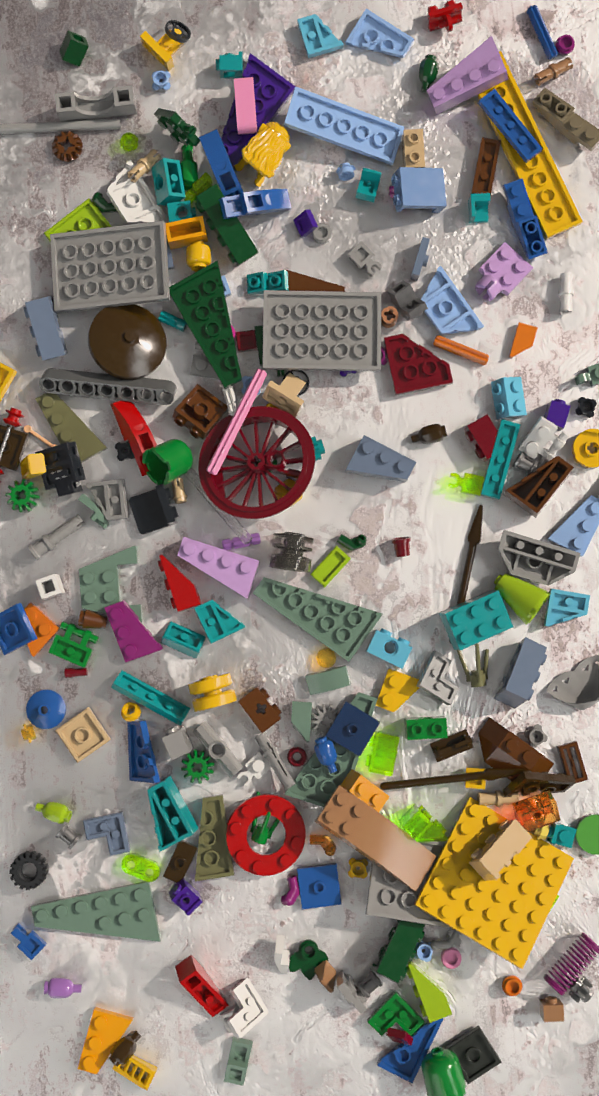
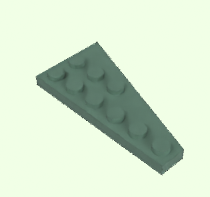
M265 577L253 592L254 595L348 662L383 615L376 611Z
M150 880L31 906L35 927L161 941Z

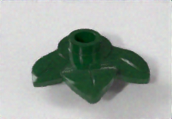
M310 939L304 940L300 943L298 951L291 955L289 970L290 972H295L301 969L303 975L308 980H312L316 974L314 968L323 961H328L327 954L318 949L315 941ZM307 946L312 947L310 952H305Z

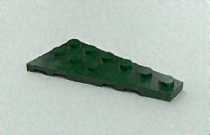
M217 260L170 286L169 289L173 302L226 390L242 381Z

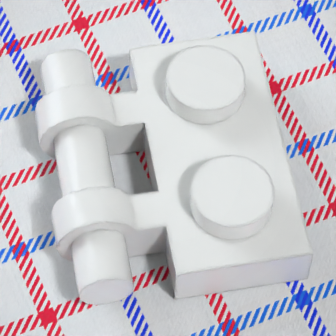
M541 416L519 444L518 450L533 459L538 454H541L543 457L539 463L544 465L555 458L554 454L566 444L565 440L569 437V434L562 431L559 436L556 435L555 432L558 427ZM551 440L553 442L552 446L546 449L544 446Z

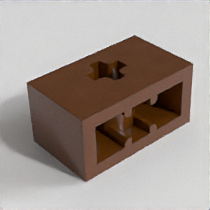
M257 686L238 702L260 732L263 733L281 720L280 714L282 712L275 703L273 705L268 700L270 695L264 687L260 689ZM259 703H260V705H264V704H265V705H266V708H265V711H266V712H265V713H263L262 711L258 712V711H257V709H258V705H257V704H259Z

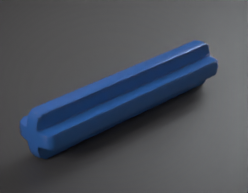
M532 5L528 7L527 14L547 59L552 60L557 57L558 52L538 7Z

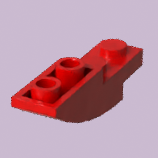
M117 401L111 403L124 441H129L141 475L145 476L149 470L146 463L143 464L142 462L143 453L157 446L155 439L144 418L132 402Z

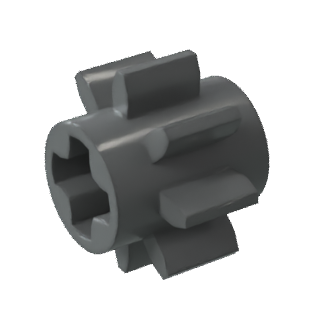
M585 976L582 979L576 978V981L572 980L573 985L569 984V989L571 990L569 995L577 1003L580 1000L584 1003L589 1001L594 994V991L591 989L593 984Z

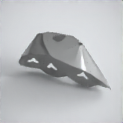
M599 655L586 658L578 664L574 671L564 672L557 676L547 687V692L554 698L580 711L599 702V665L595 663L596 661L599 662ZM587 665H589L588 671L582 670L583 668H586ZM570 678L567 684L565 682H562V680ZM555 686H557V692H552V690L555 689Z

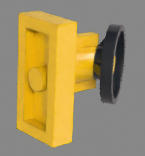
M170 20L166 23V34L157 42L146 31L140 35L142 45L168 71L174 67L171 56L184 43L188 42L191 37L189 28L176 20ZM168 25H173V29L169 30ZM177 26L183 28L188 35L184 34L183 31Z

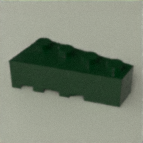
M215 184L196 196L195 205L206 218L209 228L214 230L218 236L216 239L221 247H225L228 251L227 256L230 262L240 266L259 252L237 217L224 219L219 201L224 195L218 185Z
M396 920L398 925H394L387 935L389 942L381 947L378 953L379 961L377 964L373 963L370 970L395 983H399L400 980L403 981L407 974V969L405 968L416 954L414 949L417 942L420 943L424 937L425 932L423 929L426 924Z

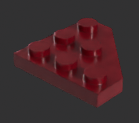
M404 334L384 337L383 340L395 396L453 384L448 362L433 355L431 351L413 342Z

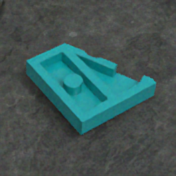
M213 600L194 608L210 644L245 628L243 623H240Z

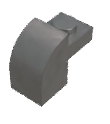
M401 281L387 291L393 304L407 321L420 317L428 309L426 303L416 297L411 285L405 281Z

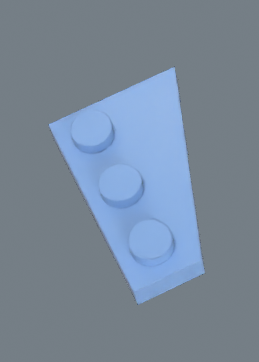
M366 8L345 44L404 58L413 45L414 38Z
M590 495L547 540L563 548L579 552L581 557L584 556L599 525V499Z

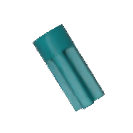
M161 311L158 318L160 322L182 332L186 329L187 324L184 319L166 311Z

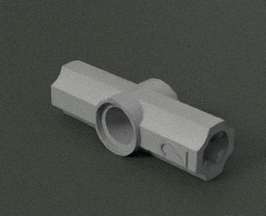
M206 720L192 731L229 778L243 768V765L227 747L226 742L218 736ZM220 744L223 747V752L221 754L214 753L213 745Z

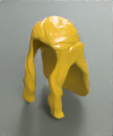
M278 122L263 123L258 133L242 149L243 158L238 164L234 165V169L239 172L243 170L245 165L250 164L258 171L254 184L260 187L265 177H274V172L281 164L283 154L291 147L289 131Z

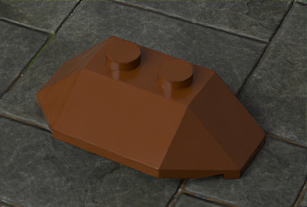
M490 717L478 732L483 760L492 768L525 769V771L530 770L541 773L549 772L554 765L551 760ZM520 774L513 775V776H509V777H506V778L509 779V780L512 782V781H514Z

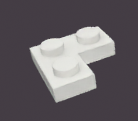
M244 978L230 990L240 1007L237 1012L226 1020L236 1039L244 1036L269 1013L248 978Z

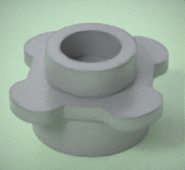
M539 724L534 725V728L524 732V736L528 738L530 746L536 748L548 739L547 735L542 731V726Z

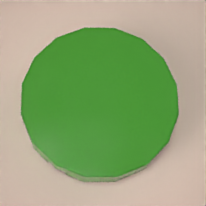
M589 814L578 821L575 838L578 845L584 851L599 855V814Z

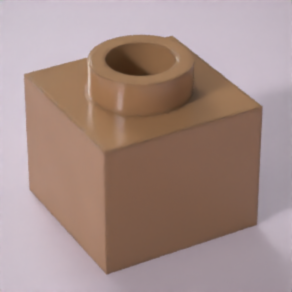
M546 996L545 999H539L540 1016L544 1022L564 1021V1005L559 998Z

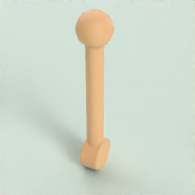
M24 426L26 433H31L49 447L57 446L33 431L31 426Z

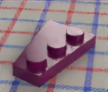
M125 600L104 607L125 663L163 649Z

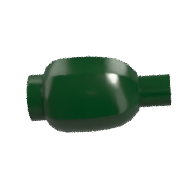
M430 54L426 55L425 59L421 61L419 68V79L422 83L421 91L424 93H428L427 90L430 84L436 80L439 63L436 61L437 57Z

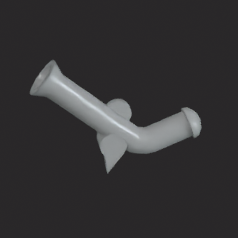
M450 929L448 940H432L431 948L433 950L449 949L454 944L460 947L462 941L459 936L461 933L455 929Z

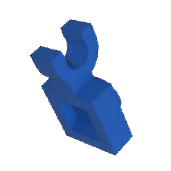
M20 923L11 932L20 941L17 947L30 960L47 944L35 931L31 930L28 934Z

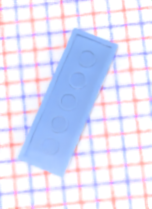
M296 86L283 125L389 165H393L404 130V127Z

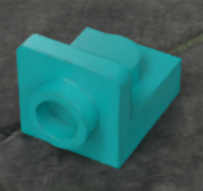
M552 821L547 841L550 844L572 848L577 829Z

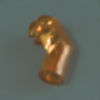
M310 835V845H320L328 856L335 854L336 845L328 835Z

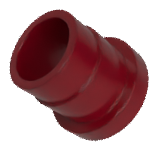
M411 537L391 539L392 544H394L396 557L410 555L409 542H411Z

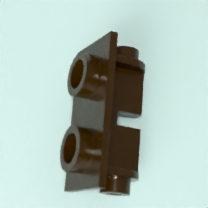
M466 729L452 734L448 738H442L430 743L437 762L474 748L473 741Z

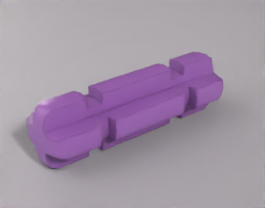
M253 533L251 536L233 537V540H230V538L222 540L224 550H232V547H235V549L247 547L252 543L253 545L261 543L259 533Z

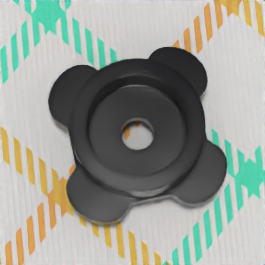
M580 397L575 413L579 416L586 415L588 418H592L594 416L593 411L597 405L596 400Z
M129 441L126 443H116L115 449H117V459L119 461L135 458Z

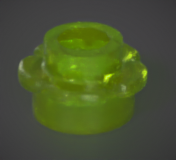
M130 132L122 135L120 146L123 147L124 151L131 152V150L138 148V137Z

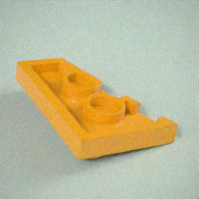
M95 1007L77 1069L97 1075L111 1054V1049L129 1027L133 1017Z

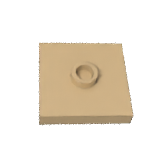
M89 707L55 730L77 763L111 740Z

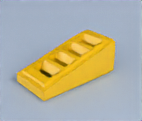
M42 453L28 454L20 462L22 479L27 481L46 472L44 455Z
M133 1055L126 1062L124 1068L119 1064L117 1067L114 1065L112 1069L139 1087L148 1090L156 1073L157 1066ZM132 1062L134 1066L132 1070L129 1071L128 1068ZM138 1067L141 1068L139 1075L135 1074ZM145 1071L148 1073L146 1079L142 1077Z

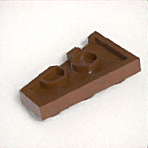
M286 270L288 272L289 291L345 292L344 286Z

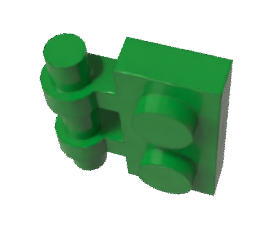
M62 622L60 629L66 631L63 637L56 634L48 653L86 668L94 650L87 647L89 641L96 644L99 637L94 635L92 631H84L77 628V625L73 623ZM72 635L82 638L80 643L70 639Z

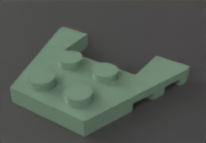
M132 546L79 569L82 609L107 614L105 606L121 601L118 565L138 564L137 546ZM142 604L129 605L139 617V620L143 622Z

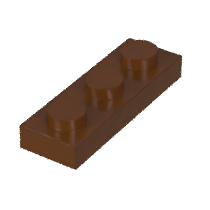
M482 137L471 194L490 193L491 196L501 140Z

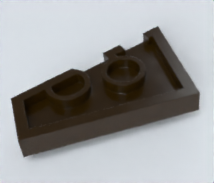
M526 770L521 772L514 781L503 789L504 797H512V794L521 792L522 796L530 795V793L540 791L541 794L560 793L567 791L576 782L572 775H565L563 773L549 774L548 772L538 773Z

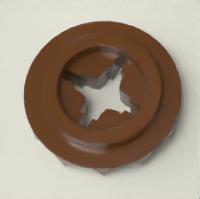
M70 130L68 132L61 131L58 136H55L52 143L54 155L64 162L76 160L83 150L80 137ZM69 140L71 147H68L65 152V148L62 145H65Z

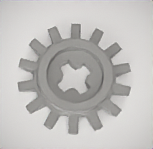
M323 704V710L320 711L316 707L315 710L318 713L316 715L311 713V716L315 718V720H311V723L315 724L311 730H318L315 734L316 736L320 733L323 736L326 735L329 728L326 725H322L321 721H324V717L328 716L334 722L338 715V707L332 710V704H329V709H326L325 704Z

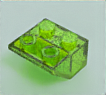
M414 804L399 820L402 828L416 842L448 840L445 834L447 830L437 819L432 821V815L422 805L418 807Z

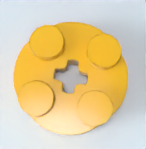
M587 429L579 433L572 443L574 461L585 468L599 467V429ZM591 443L597 448V451H594L592 454L587 450Z

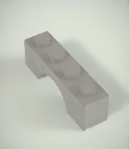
M132 85L113 87L110 92L100 96H83L74 91L55 93L56 113L61 122L137 114L136 97Z

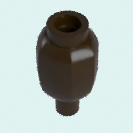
M432 424L423 427L418 434L411 435L412 443L420 441L423 444H432L442 441L447 436L445 425Z
M135 1031L131 1037L125 1036L121 1038L111 1049L109 1060L116 1067L119 1064H125L135 1053L137 1048L136 1042L141 1038V1035Z

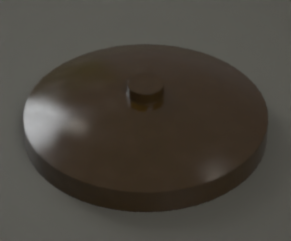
M136 304L104 308L95 316L88 332V347L92 358L103 371L119 379L137 380L150 375L161 364L166 353L167 340L161 323L150 311Z

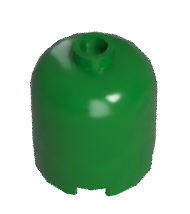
M171 439L144 451L142 462L143 464L146 463L149 470L146 473L155 484L166 485L186 474L191 469L193 456L191 449L186 443L178 439Z
M435 1047L424 1056L421 1068L427 1096H464L466 1094V1083L460 1062L453 1051L442 1047Z

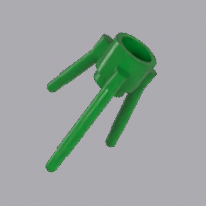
M267 812L263 824L256 826V818L252 822L250 829L252 833L251 840L259 844H266L267 839L271 838L280 820L276 818L269 829L267 824L271 815L270 812Z

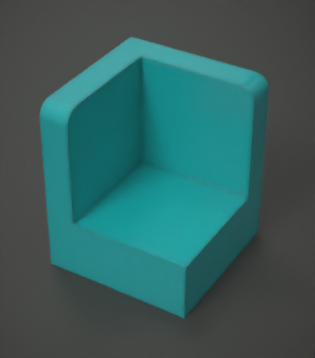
M490 193L470 194L468 199L469 223L488 222V205L491 201Z

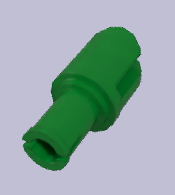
M182 145V161L180 166L184 190L189 191L198 182V164L193 158V146Z

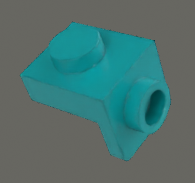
M363 168L356 198L374 202L382 173Z

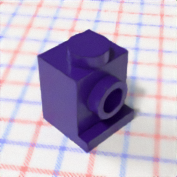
M184 878L180 882L175 883L169 891L171 900L187 916L203 903L200 893Z

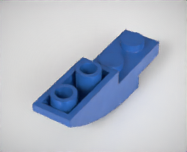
M215 129L200 136L199 139L224 197L244 193L218 130Z
M523 178L503 185L508 202L507 210L526 256L530 260L548 253L537 216L533 214Z
M287 189L244 192L240 195L219 199L224 219L291 209Z

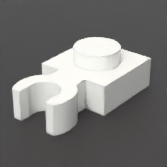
M258 751L245 764L248 770L241 771L237 778L239 779L243 775L247 776L248 781L244 784L247 787L251 784L253 776L257 779L261 778L271 768V765L267 758H264L262 753Z

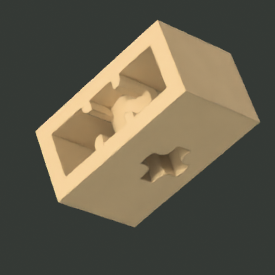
M423 129L403 130L401 139L403 167L425 168Z

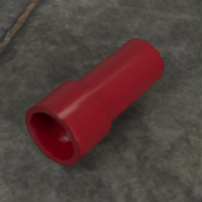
M65 668V678L88 675L87 668Z

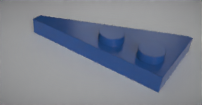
M443 1018L431 1023L428 1021L411 1035L413 1038L411 1046L402 1043L398 1044L378 1060L377 1066L413 1084L421 1067L422 1060L427 1054Z

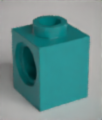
M190 200L167 203L169 222L197 217L196 208L191 206ZM182 211L187 212L185 217H179L178 214Z

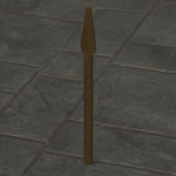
M479 505L468 535L469 547L456 605L466 600L477 544L481 542L483 505Z
M488 768L480 772L383 782L380 784V788L382 790L482 779L492 781L520 774L525 769Z

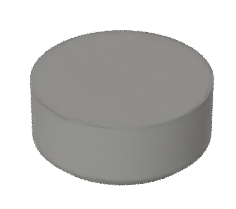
M319 223L317 224L318 227L313 231V239L319 244H326L331 239L332 230L329 225Z

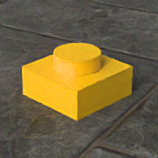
M466 767V773L485 770V768ZM486 780L465 781V788L485 789Z

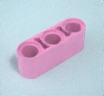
M253 77L234 78L238 135L257 133Z

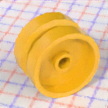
M230 673L199 679L200 681L188 684L191 695L203 693L202 697L192 701L195 712L237 701L235 690H221V688L232 684Z

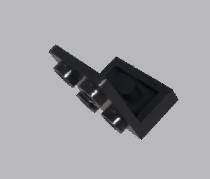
M164 484L155 486L156 489L129 499L139 533L142 535L178 523L176 519L179 517L175 506L172 507L170 499L173 498L171 491Z

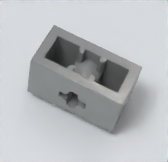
M176 725L165 731L166 735L162 737L171 760L191 752L194 748L184 726L179 728Z

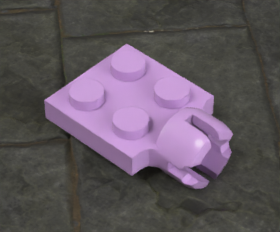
M504 242L478 270L482 274V278L475 286L476 292L480 295L487 289V293L482 297L487 301L493 300L499 293L508 296L530 273L533 267Z

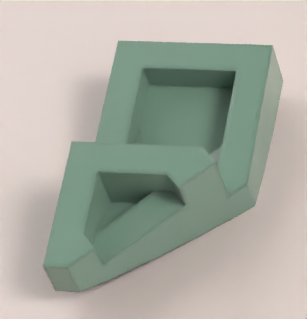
M82 494L78 500L94 511L90 519L106 529L109 523L102 510L88 496Z
M292 701L291 723L293 728L301 734L306 742H310L312 702Z

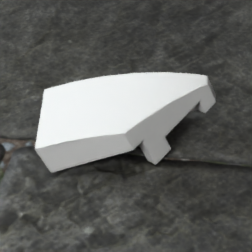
M277 935L274 955L275 963L282 974H287L291 950L283 949L285 936Z

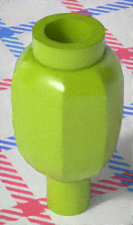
M48 802L45 805L37 803L35 811L42 812L47 820L54 823H68L72 817V811L60 803Z

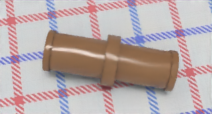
M566 57L556 64L548 65V68L534 74V79L538 78L534 80L535 83L540 86L551 79H557L560 74L573 68V64L568 65L572 63V60Z

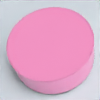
M455 947L444 949L441 953V961L445 967L454 969L461 963V954Z

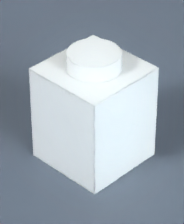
M52 574L36 580L43 600H48L65 593L58 574Z

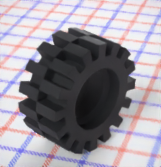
M26 851L15 858L10 867L12 868L9 870V874H12L10 879L15 881V886H20L19 889H35L46 879L49 865L45 862L47 859L41 857V853L36 854V851ZM26 863H32L36 867V875L32 878H28L22 873V867Z

